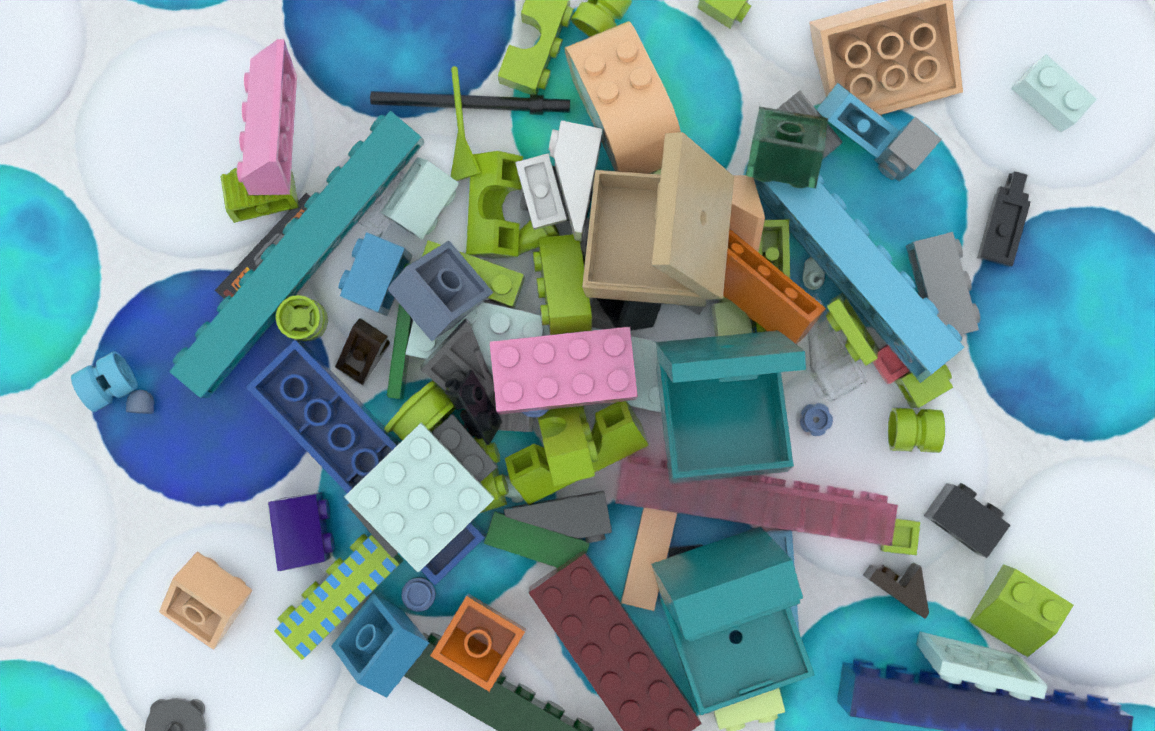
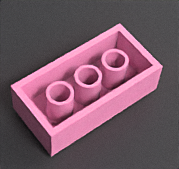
M630 327L490 342L496 411L499 415L636 400L638 397Z

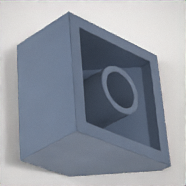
M450 241L445 242L406 266L387 288L431 341H434L453 328L493 293Z

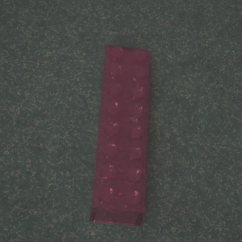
M629 455L627 460L621 459L619 461L614 501L618 504L892 546L898 505L888 502L887 495L861 490L859 497L854 496V490L827 485V491H820V485L794 480L793 486L785 485V479L761 475L760 481L751 480L752 476L670 484L667 460L661 459L660 465L649 464L650 458Z

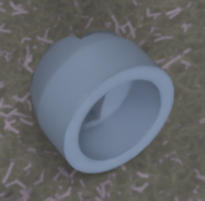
M144 390L133 391L127 398L126 412L153 414V396Z

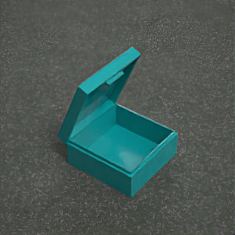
M778 330L656 342L658 360L656 372L670 484L788 472L794 467L781 372L806 370L805 351Z
M761 526L651 564L662 597L659 600L699 715L707 714L815 675L790 609L792 606L801 604L800 599H803L793 561ZM734 630L739 631L742 635V640L738 644H733L729 639V634Z

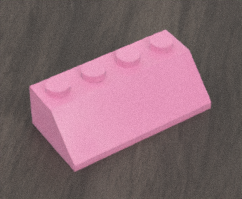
M277 39L250 59V70L244 74V87L248 97L247 102L242 103V118L246 123L245 131H241L239 136L240 149L243 152V162H238L237 177L239 182H243L249 195H290L297 74L285 40Z

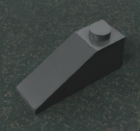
M604 490L504 509L505 517L578 539L585 537L586 543L605 540V534L612 533Z

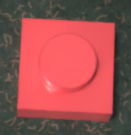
M888 345L879 349L878 359L872 362L886 384H891L910 371Z

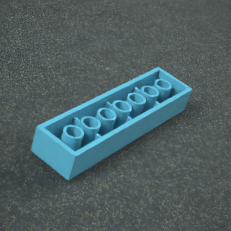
M778 137L748 162L746 175H753L761 200L779 220H789V232L921 383L965 348L960 343L962 341L961 335L952 325H945L937 316L939 314L938 309L928 298L922 299L914 290L916 285L911 277L904 271L899 273L890 263L892 257L889 252L881 245L876 247L868 238L870 233L866 226L859 219L853 220L845 211L847 207L844 201L836 193L830 194L822 185L824 180L818 171L813 167L808 169L800 160L802 155L796 146L791 142L785 143L781 137Z

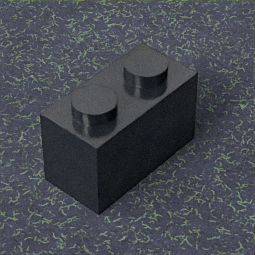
M946 483L923 516L977 555L988 558L1011 526L1002 519L1005 514L988 502L985 506L974 499L977 493L965 484L959 483L956 486Z

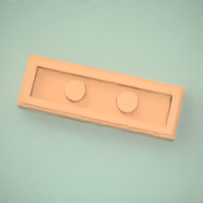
M644 504L621 603L654 611L659 587L651 564L667 559L677 517L676 511Z

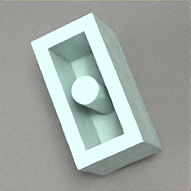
M1047 54L1035 62L1011 88L1060 132L1073 126L1097 100Z
M417 157L380 213L411 234L423 239L425 235L430 234L436 227L437 217L443 207H447L455 198V189L459 183L428 160Z

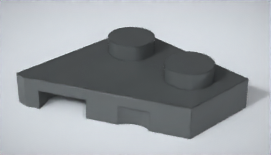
M465 318L420 366L421 371L446 390L445 384L449 380L456 378L458 381H463L469 370H473L487 396H489L494 391V383L470 322Z

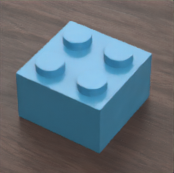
M366 232L364 239L359 238L353 248L352 257L355 260L351 270L346 269L340 279L338 286L342 290L340 297L388 316L395 298L387 288L404 270V265L410 263L413 255L404 247Z
M372 593L331 647L358 684L387 698L417 658L420 657L429 642L400 607Z

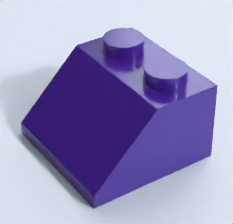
M322 492L284 497L268 502L277 571L326 562L331 558L330 553L335 551L334 537L332 532H327L326 519H330V507L328 500L323 499Z

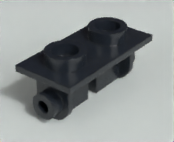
M469 370L463 381H458L456 378L449 380L445 384V394L450 398L456 410L465 409L461 411L460 417L468 428V432L477 439L483 438L486 445H490L502 424V420L473 370Z

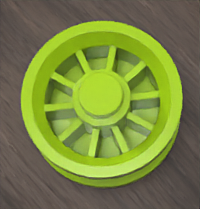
M432 380L402 405L385 426L384 430L387 433L393 431L403 441L421 422L430 432L434 431L456 408L445 394V391Z

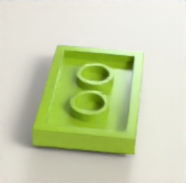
M841 293L831 299L827 305L829 311L825 316L836 332L842 330L846 335L847 340L844 345L854 361L857 362L861 359L866 366L878 359L879 347L845 295Z

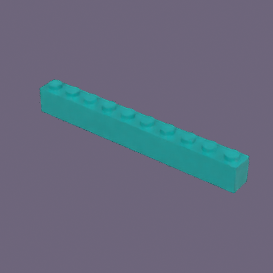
M392 111L386 116L380 115L370 127L372 133L364 142L358 141L348 153L350 159L342 168L337 166L326 179V182L329 184L321 193L315 192L304 205L307 210L299 219L293 218L285 226L282 232L285 236L277 245L273 243L263 252L260 258L263 262L255 271L251 269L239 281L241 288L233 297L229 295L217 307L219 314L211 323L207 321L195 333L197 339L189 349L187 347L183 348L173 359L175 365L169 372L200 398L211 397L276 320L277 308L282 301L299 293L425 144L423 138Z

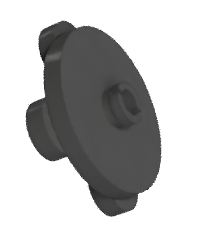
M182 698L159 699L150 707L145 731H206V723L203 716L205 705L198 699L190 701Z

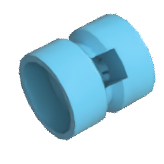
M116 351L97 360L96 367L88 365L71 375V382L75 392L82 403L92 412H96L111 404L113 396L121 398L138 387L130 366Z

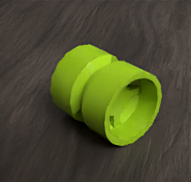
M588 0L587 2H581L570 19L579 30L591 37L615 27V19L621 20L632 1Z
M296 295L288 297L279 305L276 312V323L280 331L287 337L308 342L316 340L323 335L327 329L328 315L323 305L305 296Z
M912 408L891 409L888 420V444L891 451L911 452L915 446L921 452L940 453L942 451L945 440V418L942 410L921 409L916 414Z

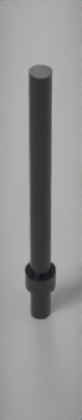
M371 91L370 95L371 105L455 108L454 95ZM532 94L530 98L461 95L462 108L530 111V115H543L544 112L570 113V99H546L544 95Z

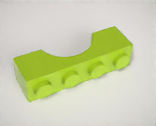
M627 401L616 402L595 413V423L591 435L595 444L598 461L592 462L594 473L649 446L642 423ZM535 443L505 458L510 482L528 505L577 482L554 486L545 449Z

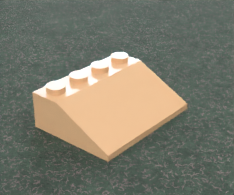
M888 0L809 22L814 55L826 97L835 85L839 83L879 115L963 93L953 0Z

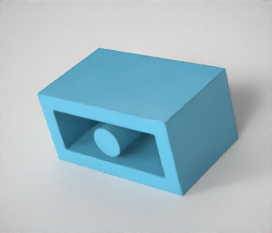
M839 83L835 85L817 108V111L828 122L876 158L881 155L899 132L890 122Z

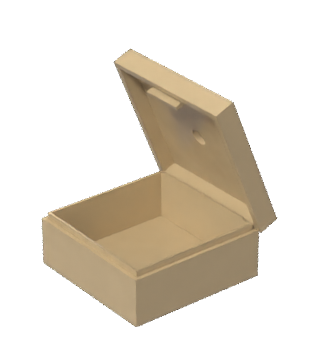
M683 132L665 133L661 175L595 170L582 285L585 296L590 298L706 307V300L723 299L734 176Z

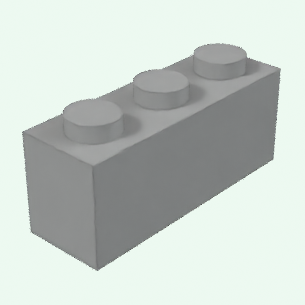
M953 232L906 245L919 296L922 299L928 298L938 309L939 314L937 316L945 325H952L960 335L979 330L977 323L980 322V313L976 304L971 302L969 294L972 288L970 276L967 271H963L960 258L963 257L960 241L954 238Z

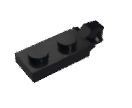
M1016 171L1009 173L1005 187H998L996 194H994L977 259L1007 267L1013 266L1031 201H1028L1029 194L1023 192L1027 174Z

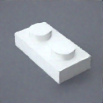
M549 153L515 162L533 229L536 230L567 221Z

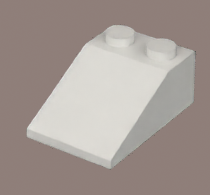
M561 121L559 130H552L549 157H554L555 169L574 239L582 241L603 129Z

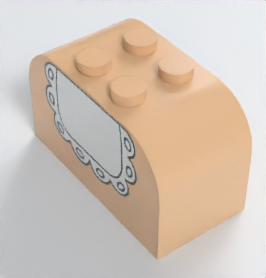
M627 21L565 47L572 81L594 127L603 129L602 144L614 170L618 172L650 174L661 169L665 133L681 131L670 98L632 23Z

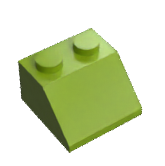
M1003 564L969 619V622L1024 656L1029 657L1057 634L1074 604L1019 570Z

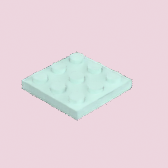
M422 422L344 496L417 572L426 566L495 498Z
M919 631L916 645L940 675L941 679L954 684H961L962 680L973 682L977 688L988 692H996L997 688L1007 690L1011 696L1022 700H1030L1031 696L1041 699L1045 698L1048 685L1017 654Z

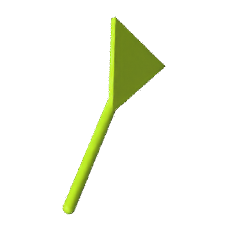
M453 66L451 73L458 133L450 177L460 181L480 174L481 171L465 138L458 68Z

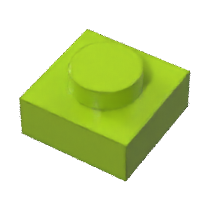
M884 517L880 550L917 556L921 522Z

